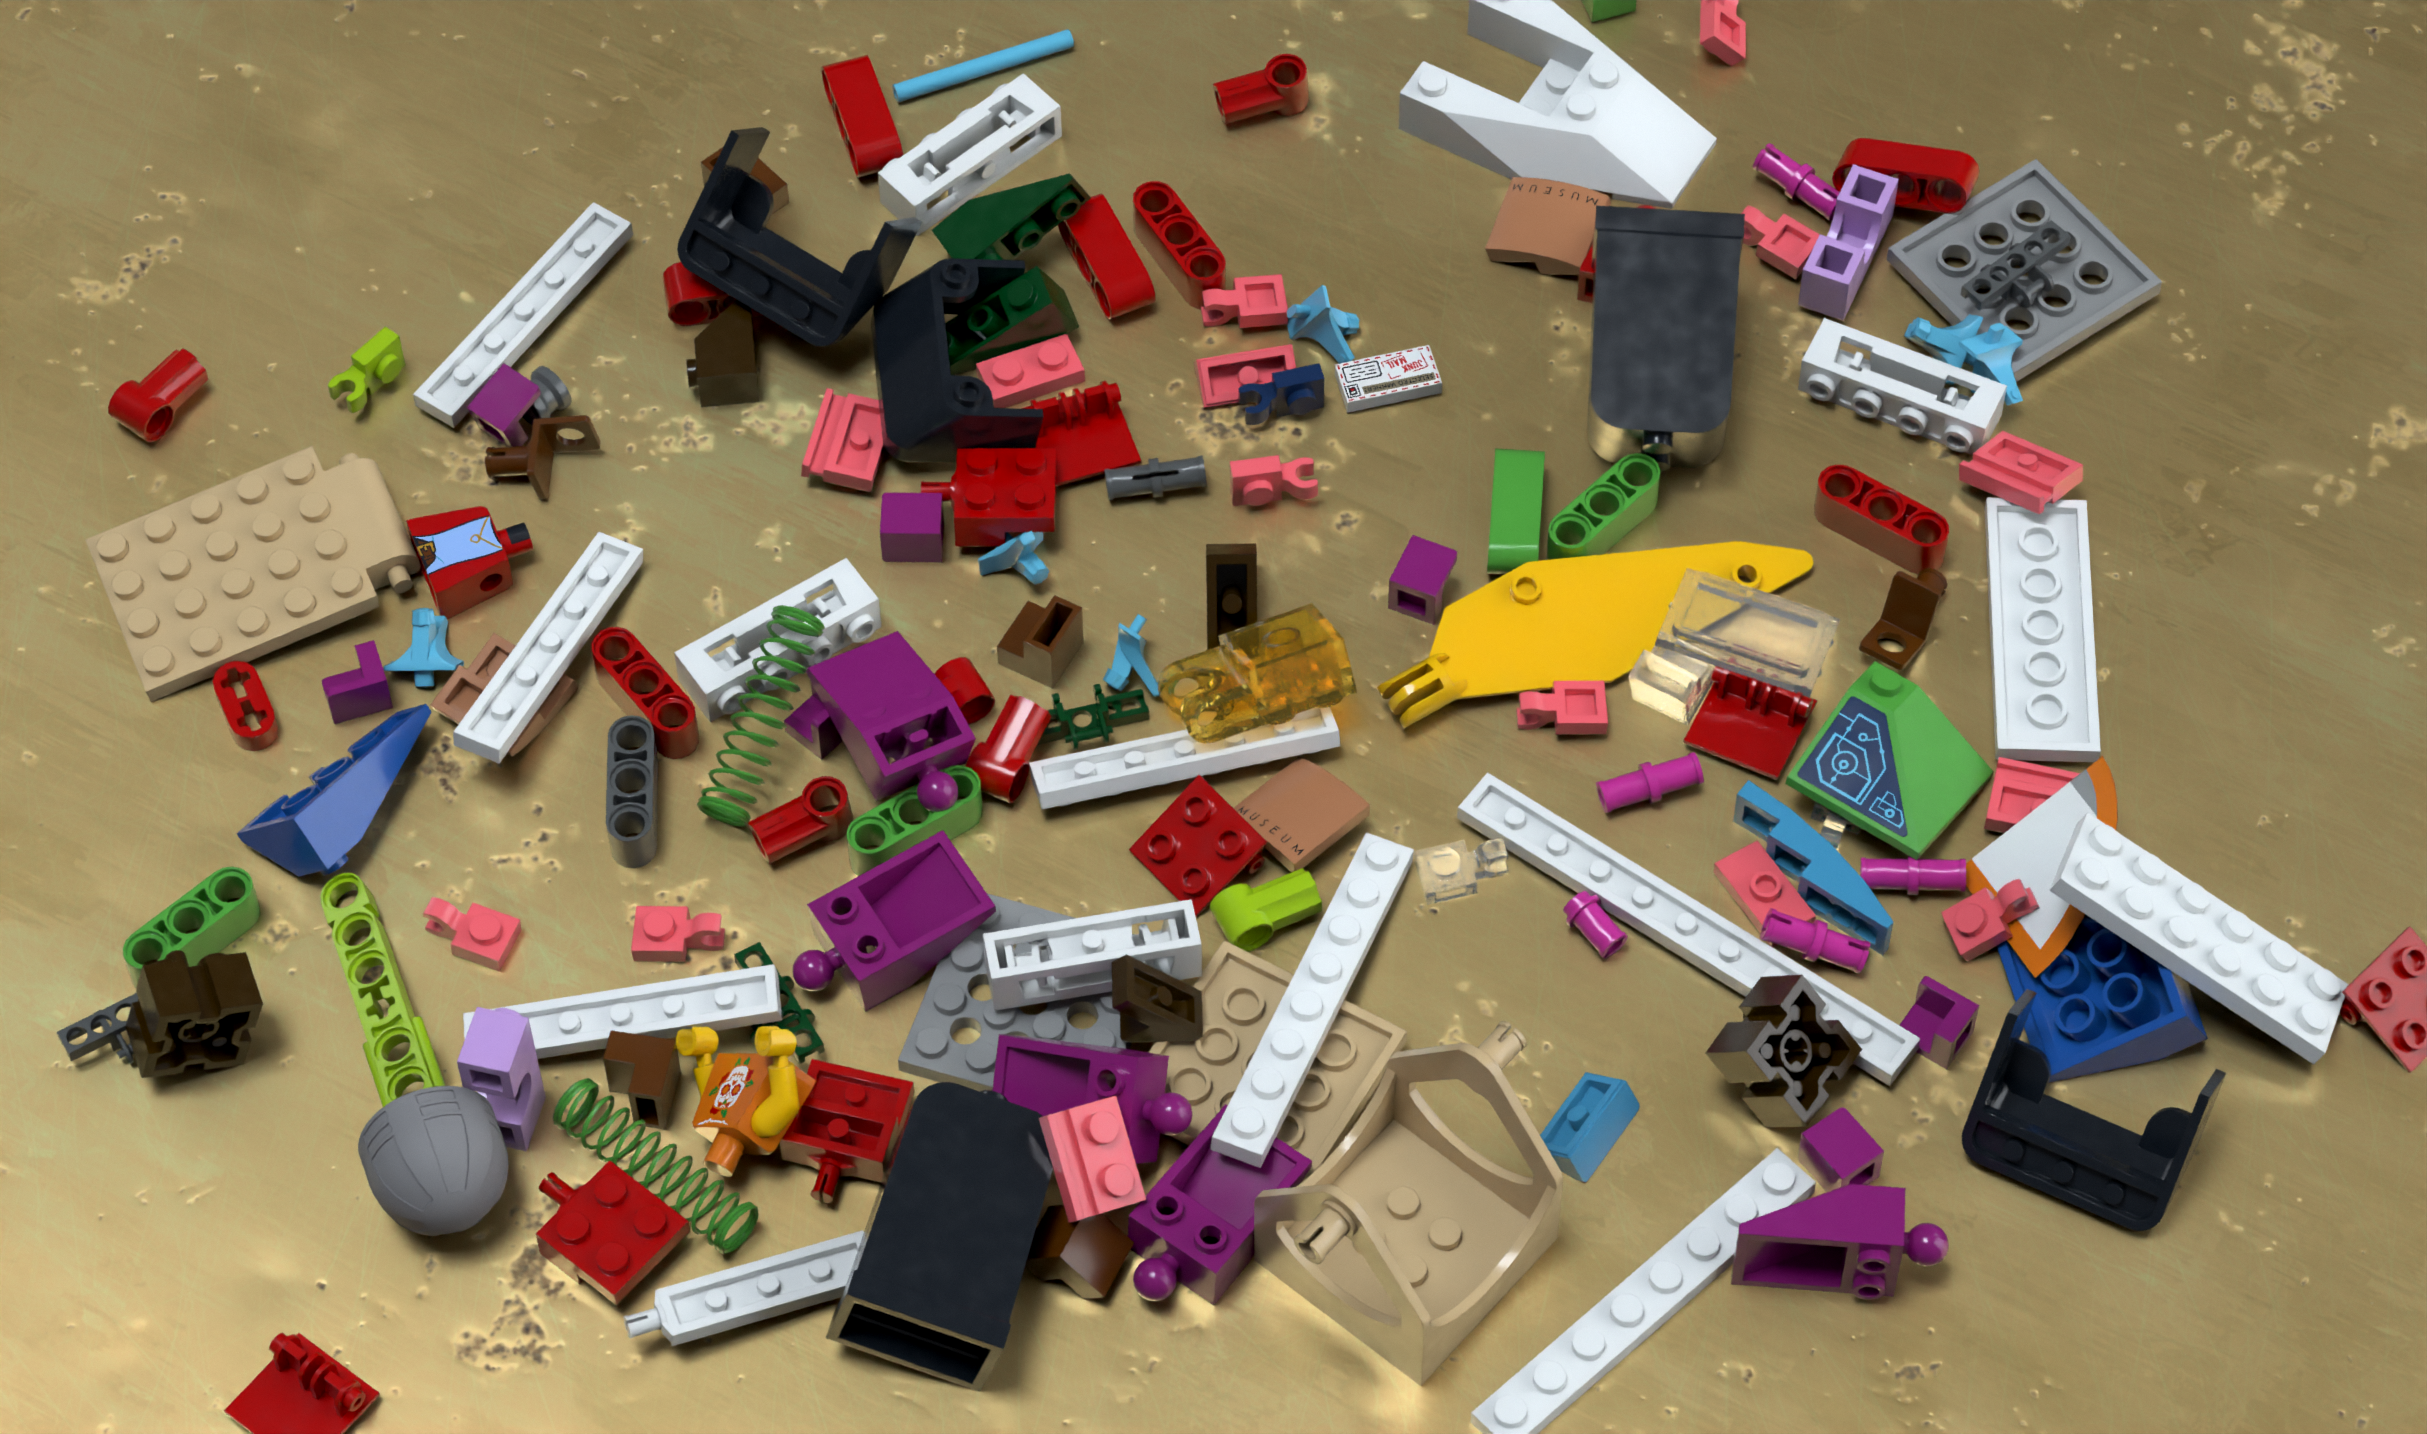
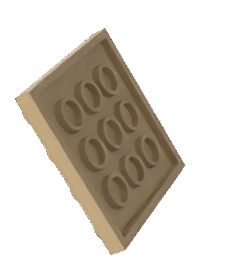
M1225 940L1203 970L1202 976L1193 985L1194 988L1202 991L1203 1037L1196 1041L1155 1042L1149 1053L1169 1056L1165 1093L1173 1092L1184 1096L1192 1107L1193 1116L1189 1127L1184 1132L1171 1136L1187 1145H1190L1225 1104H1229L1294 976ZM1346 1000L1343 1001L1276 1136L1312 1160V1167L1303 1181L1343 1141L1381 1082L1387 1069L1389 1058L1395 1052L1401 1051L1407 1042L1406 1030Z

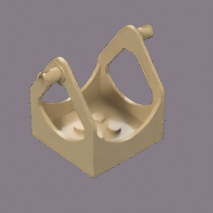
M1501 1021L1478 1048L1464 1042L1395 1052L1389 1058L1384 1076L1368 1106L1334 1152L1297 1187L1263 1190L1254 1201V1260L1420 1386L1425 1383L1558 1239L1563 1174L1502 1072V1069L1527 1045L1525 1037L1517 1028L1509 1036L1506 1034L1511 1028V1024L1506 1021ZM1458 1079L1487 1099L1532 1170L1533 1177L1519 1175L1506 1170L1467 1145L1429 1107L1417 1090L1416 1082Z

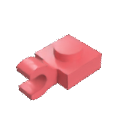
M1701 0L1700 44L1709 53L1715 54L1732 67L1746 58V22L1737 16L1739 0Z
M1748 205L1741 213L1745 214L1743 243L1749 246L1757 245L1755 256L1797 279L1803 271L1820 234L1784 213L1777 222H1774L1760 210Z
M1282 274L1234 278L1233 290L1208 289L1202 291L1204 307H1201L1203 326H1220L1233 317H1238L1239 328L1288 324V306Z
M1279 455L1230 461V494L1233 506L1247 504L1258 506L1270 501L1282 500V491L1289 492L1292 496L1304 500L1318 496L1317 479L1308 481L1299 479L1302 476L1314 475L1313 459L1302 457L1292 462L1280 464Z
M1604 680L1554 681L1552 694L1532 691L1519 693L1520 708L1516 709L1517 726L1519 729H1537L1549 722H1554L1555 735L1606 734L1608 715Z
M2016 879L2004 885L1998 891L1996 897L1985 887L1944 910L1941 914L1960 956L1969 962L2013 937L2007 923L2031 913L2039 905L2032 890L2029 887L2025 889L2022 881Z
M432 897L423 913V917L429 919L425 927L426 931L439 937L452 939V955L499 972L522 930L520 919L476 903H472L465 915L451 903Z
M636 906L631 946L633 960L686 962L687 948L708 951L723 950L725 928H721V914L701 913L691 919L688 906Z

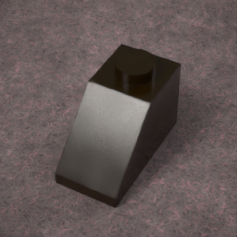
M736 299L694 339L696 359H686L689 389H699L701 407L760 402L752 310L749 306Z
M1256 543L1206 544L1207 654L1258 653Z

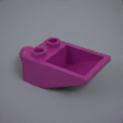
M898 631L807 668L806 673L875 801L918 784L917 797L925 809L931 812L947 810L955 804L958 797L957 783L952 776L941 772V770L953 765L966 764L976 738L952 694Z
M942 830L807 904L814 936L825 953L819 950H808L801 953L793 964V977L802 989L815 992L826 988L834 977V971L838 970L866 1012L911 987L996 912V906ZM872 945L876 950L868 953L866 946Z
M999 1034L992 1091L1005 1096L1008 1102L1036 1111L1042 1116L1116 1096L1136 1164L1157 1162L1160 1133L1173 1136L1184 1132L1189 1127L1193 1116L1192 1107L1184 1096L1173 1092L1165 1093L1169 1060L1167 1055L1117 1047Z
M1225 1104L1146 1195V1200L1141 1201L1129 1214L1128 1237L1134 1242L1130 1250L1145 1259L1138 1265L1133 1276L1134 1287L1138 1294L1149 1301H1161L1172 1294L1178 1281L1212 1305H1215L1254 1256L1255 1198L1263 1190L1297 1187L1312 1167V1160L1277 1137L1261 1168L1210 1150L1212 1136L1228 1106Z
M1849 1184L1739 1224L1731 1284L1850 1293L1858 1298L1869 1300L1878 1299L1882 1296L1894 1297L1902 1254H1907L1914 1263L1920 1266H1934L1940 1263L1947 1255L1949 1242L1945 1232L1939 1226L1932 1223H1921L1913 1227L1909 1232H1905L1906 1188Z

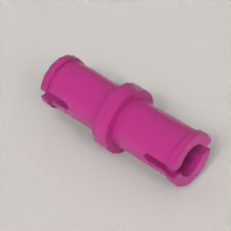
M1767 144L1765 150L1762 149L1753 163V169L1757 172L1760 171L1783 187L1785 195L1793 201L1799 198L1824 215L1827 220L1832 221L1836 200L1840 192L1817 177L1815 169L1807 163L1801 166L1776 149L1773 144Z
M1692 752L1687 756L1653 766L1650 762L1639 764L1637 771L1606 781L1596 782V789L1604 812L1608 813L1614 809L1648 800L1651 804L1661 801L1664 794L1694 784L1704 783V776L1695 752Z
M1909 855L1908 859H1866V857H1861L1860 876L1870 889L1907 890V895H1918V890H1960V892H1965L1966 859L1915 860Z
M1770 908L1760 934V940L1769 941L1803 953V959L1815 962L1818 958L1853 970V972L1858 974L1864 968L1870 948V942L1861 941L1827 929L1828 925L1825 922L1815 920L1812 924L1778 912L1773 908Z

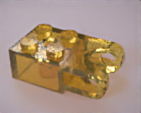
M1313 603L1219 635L1220 646L1169 664L1161 671L1158 679V693L1162 701L1172 712L1181 715L1182 724L1190 736L1199 743L1204 744L1214 743L1259 726L1283 724L1292 720L1298 713L1315 707L1327 708L1341 702L1343 697L1357 693L1344 638ZM1191 678L1197 681V689L1184 696L1174 695V688L1181 679ZM1201 712H1217L1216 717L1208 725L1198 724V716Z

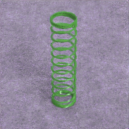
M779 605L773 608L771 616L774 620L769 621L766 625L772 637L763 639L759 643L762 652L766 656L757 657L752 661L753 667L759 675H752L745 679L746 686L752 693L740 695L737 699L740 707L745 712L732 714L730 719L737 730L729 731L723 735L724 741L730 749L718 751L716 754L717 760L723 768H716L708 773L711 781L717 787L703 789L701 792L702 797L698 799L697 806L700 811L730 825L747 826L751 816L746 810L731 802L706 796L707 792H724L751 804H755L758 801L749 794L725 787L713 777L714 773L734 774L756 785H763L765 782L756 775L733 769L720 756L722 754H736L767 767L771 766L772 763L762 756L738 749L728 740V737L730 735H742L768 747H779L778 742L769 737L746 731L735 721L736 717H753L777 729L786 728L783 722L775 718L754 713L744 705L742 700L744 698H758L783 710L790 711L794 709L790 703L759 693L749 682L753 679H763L791 692L801 691L798 685L790 681L767 675L757 666V662L774 661L784 668L801 674H805L807 670L806 667L799 663L773 656L765 649L764 644L767 642H778L805 655L811 656L815 654L814 650L807 645L781 638L771 629V626L773 624H780L794 632L814 637L821 636L822 630L825 629L822 621L817 617L791 606ZM784 615L799 619L808 624L791 620L785 617Z
M589 1078L579 1080L558 1101L553 1114L554 1125L562 1130L566 1129L568 1136L572 1138L581 1137L582 1145L587 1150L597 1149L599 1160L603 1162L612 1161L617 1165V1159L628 1153L642 1137L645 1131V1120L641 1119L631 1124L619 1139L613 1157L606 1158L601 1153V1147L615 1139L623 1130L629 1120L630 1109L625 1107L612 1115L601 1131L597 1145L591 1146L587 1144L585 1136L597 1129L607 1119L614 1106V1097L610 1095L602 1098L590 1111L598 1096L599 1085ZM579 1091H581L580 1094L574 1100L573 1104L571 1105L568 1115L566 1117V1121L561 1122L562 1115L567 1105L570 1103L572 1098ZM588 1092V1095L584 1103L581 1105L578 1111L575 1114H573L579 1101ZM610 1100V1104L603 1116L587 1130L597 1110L606 1101ZM590 1111L583 1125L582 1133L575 1134L570 1128L578 1124ZM625 1112V1117L619 1127L611 1136L603 1141L611 1124L618 1116ZM641 1124V1128L634 1140L619 1153L626 1137L636 1126ZM657 1131L649 1134L637 1147L630 1161L629 1168L623 1170L632 1178V1172L646 1163L661 1142L660 1132ZM657 1136L651 1150L642 1160L635 1164L641 1150L653 1137ZM673 1143L665 1146L653 1159L644 1181L639 1182L646 1189H648V1183L659 1177L674 1160L677 1153L676 1144ZM672 1148L673 1150L668 1160L651 1176L657 1162ZM689 1155L681 1158L672 1167L662 1184L660 1193L654 1194L655 1196L660 1197L659 1199L664 1202V1195L675 1189L689 1173L692 1167V1156ZM688 1160V1164L680 1177L666 1189L676 1170ZM707 1168L697 1170L685 1183L679 1193L676 1205L670 1206L677 1213L680 1214V1207L692 1200L702 1189L708 1178ZM701 1173H704L698 1186L682 1201L692 1182ZM717 1180L701 1195L695 1205L692 1217L685 1219L691 1222L694 1233L697 1235L707 1234L709 1245L715 1247L720 1253L726 1254L737 1249L748 1238L757 1223L759 1213L758 1207L751 1202L738 1206L740 1193L734 1192L728 1195L717 1207L711 1217L708 1229L699 1230L695 1224L696 1219L711 1209L724 1190V1181ZM717 1185H720L713 1199L704 1209L698 1212L708 1194ZM736 1197L729 1211L720 1221L714 1224L724 1206L732 1198ZM750 1210L749 1217L736 1233L724 1240L734 1222L742 1214ZM718 1228L713 1241L711 1237L712 1231Z

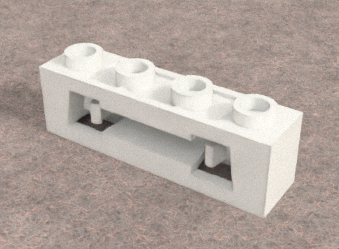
M1024 73L1010 83L1000 85L991 96L978 105L962 111L953 122L937 133L927 135L918 146L902 157L889 161L878 172L880 203L898 219L915 217L922 221L916 236L920 235L965 202L1062 137L1061 106ZM1026 135L1032 138L1011 153L1009 147L1015 145L1021 138ZM948 190L949 196L927 210L929 202L940 197L942 193Z
M1824 318L1802 359L1798 390L1808 393L1815 399L1829 401L1851 409L1863 417L1875 418L1899 427L1908 434L1920 435L1944 444L1954 451L1973 455L1976 450L1989 441L2002 415L2007 385ZM1841 341L1870 351V360L1863 358L1864 355L1860 352L1852 354L1840 349ZM1948 380L1976 392L1972 397L1959 394L1957 388L1950 387L1948 390L1944 386Z
M847 558L674 652L679 682L710 722L724 714H733L740 710L738 697L743 694L752 693L747 688L745 679L752 675H759L754 669L752 661L757 657L766 656L762 652L759 643L763 639L772 637L766 625L769 621L774 620L771 613L775 606H791L808 612L822 621L825 629L822 630L823 633L819 637L803 635L789 630L780 624H773L771 626V629L781 638L793 640L811 647L815 652L811 656L799 653L778 642H767L764 644L765 649L773 656L791 660L806 668L828 660L834 653L854 642L865 641L875 630L881 628L879 599ZM833 584V590L807 604V597ZM784 615L785 617L791 620L808 624L799 619ZM734 638V645L727 647L712 657L707 654ZM774 661L757 662V666L769 676L788 681L791 677L798 674ZM753 679L749 682L761 694L768 690L780 688L763 679ZM744 698L742 702L745 705L746 702L750 701L753 698Z
M1192 899L983 934L985 967L994 1011L1112 991V962L1126 954L1178 980L1202 976V944ZM1164 920L1160 931L1150 932L1147 924H1141L1138 927L1139 934L1132 935V924ZM1047 939L1048 946H1046L1045 950H1041V944L1032 941ZM1032 942V952L1015 953L1014 944Z

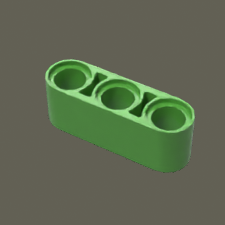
M1495 448L1487 574L1505 575L1526 562L1538 561L1545 451Z
M1640 453L1628 454L1621 458L1552 519L1548 529L1546 560L1602 555L1608 552L1656 508L1660 480L1658 463L1652 457Z
M953 765L941 770V772L952 776L956 781L958 797H966L962 800H956L955 804L947 810L931 812L925 809L918 800V784L852 821L847 829L849 862L853 873L860 876L942 830L952 840L977 825L982 817L981 783L977 773L963 765ZM912 821H921V822H923V823H920V824H918V825H910V824H907V823L912 822ZM870 845L879 846L878 848L873 850L864 849V847Z
M225 867L214 872L131 934L123 946V957L135 988L137 987L144 963L155 959L158 961L164 960L168 953L181 950L186 955L189 967L197 966L203 957L221 952L258 922L260 905L252 878L248 872L237 867ZM232 898H240L235 902H227ZM191 929H199L194 933H185Z

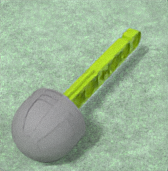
M353 873L336 875L323 887L320 895L321 905L327 923L332 928V938L367 1042L363 1044V1049L383 1106L367 1122L358 1142V1152L369 1186L383 1210L405 1229L429 1236L462 1232L481 1221L498 1202L505 1188L509 1163L501 1130L493 1108L484 1096L468 1088L445 1086L423 1019L420 1016L415 1017L385 928L377 919L380 914L372 893L359 876ZM351 890L358 891L353 903L344 908H336L337 901L343 894ZM362 928H371V932L364 942L356 946H349L350 938L356 931ZM378 965L384 966L383 973L376 981L362 984L363 975L370 968ZM385 999L390 1005L388 1008L389 1015L385 1018L378 1000ZM404 1042L410 1043L409 1051L403 1058L397 1061H388L389 1053L395 1046ZM424 1082L423 1089L402 1096L403 1091L410 1084Z

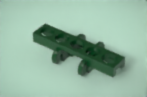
M1095 684L1093 685L1095 704L1068 710L1063 709L1058 693L1051 694L1053 709L1047 710L1051 715V719L1037 745L1065 739V743L1071 742L1073 750H1078V742L1101 737L1104 743H1109L1108 734L1113 733L1112 728L1149 720V709L1144 700L1143 690L1138 689L1105 697L1104 693H1102L1101 685ZM1128 703H1134L1139 706V708L1122 711V707ZM1109 709L1113 710L1115 713L1109 714ZM1079 714H1085L1092 721L1085 727H1079L1072 720ZM1057 720L1058 726L1048 728L1051 721Z
M760 942L734 954L735 963L740 970L749 968L745 960L751 955H756L762 966L773 964ZM778 972L780 994H784L789 998L788 1003L781 1007L782 1018L787 1014H794L781 1021L769 1022L764 1025H750L753 1029L750 1040L755 1044V1034L761 1026H777L780 1029H788L795 1037L805 1033L812 1044L807 1047L796 1045L793 1053L797 1062L801 1064L805 1062V1057L815 1052L818 1055L825 1052L824 1043L812 1026V1023L815 1021V1015L810 1009L802 1010L791 992L794 988L793 980L790 976L781 977Z

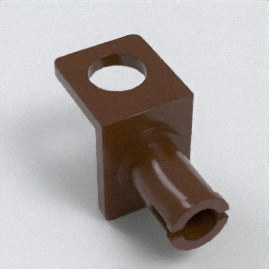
M586 415L534 419L531 440L528 446L488 447L486 449V472L490 479L527 475L539 500H546L549 494L554 453L600 449L601 441L591 419ZM562 429H575L582 432L584 437L576 440L566 439L560 436L558 431Z
M1926 568L1920 571L1917 578L1902 571H1898L1894 575L1881 618L1861 641L1859 646L1861 652L1897 670H1903L1927 641L1940 598L1946 592L1944 589L1948 585L1943 574L1935 569ZM1882 638L1897 640L1903 645L1904 650L1901 652L1887 651L1878 644V640Z

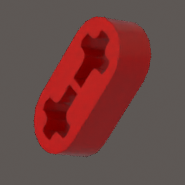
M233 661L224 664L215 672L213 686L218 704L236 744L244 750H264L276 740L279 731L274 710L255 668L246 662ZM240 681L246 693V696L239 699L230 685ZM253 713L261 728L251 731L245 719L246 715Z

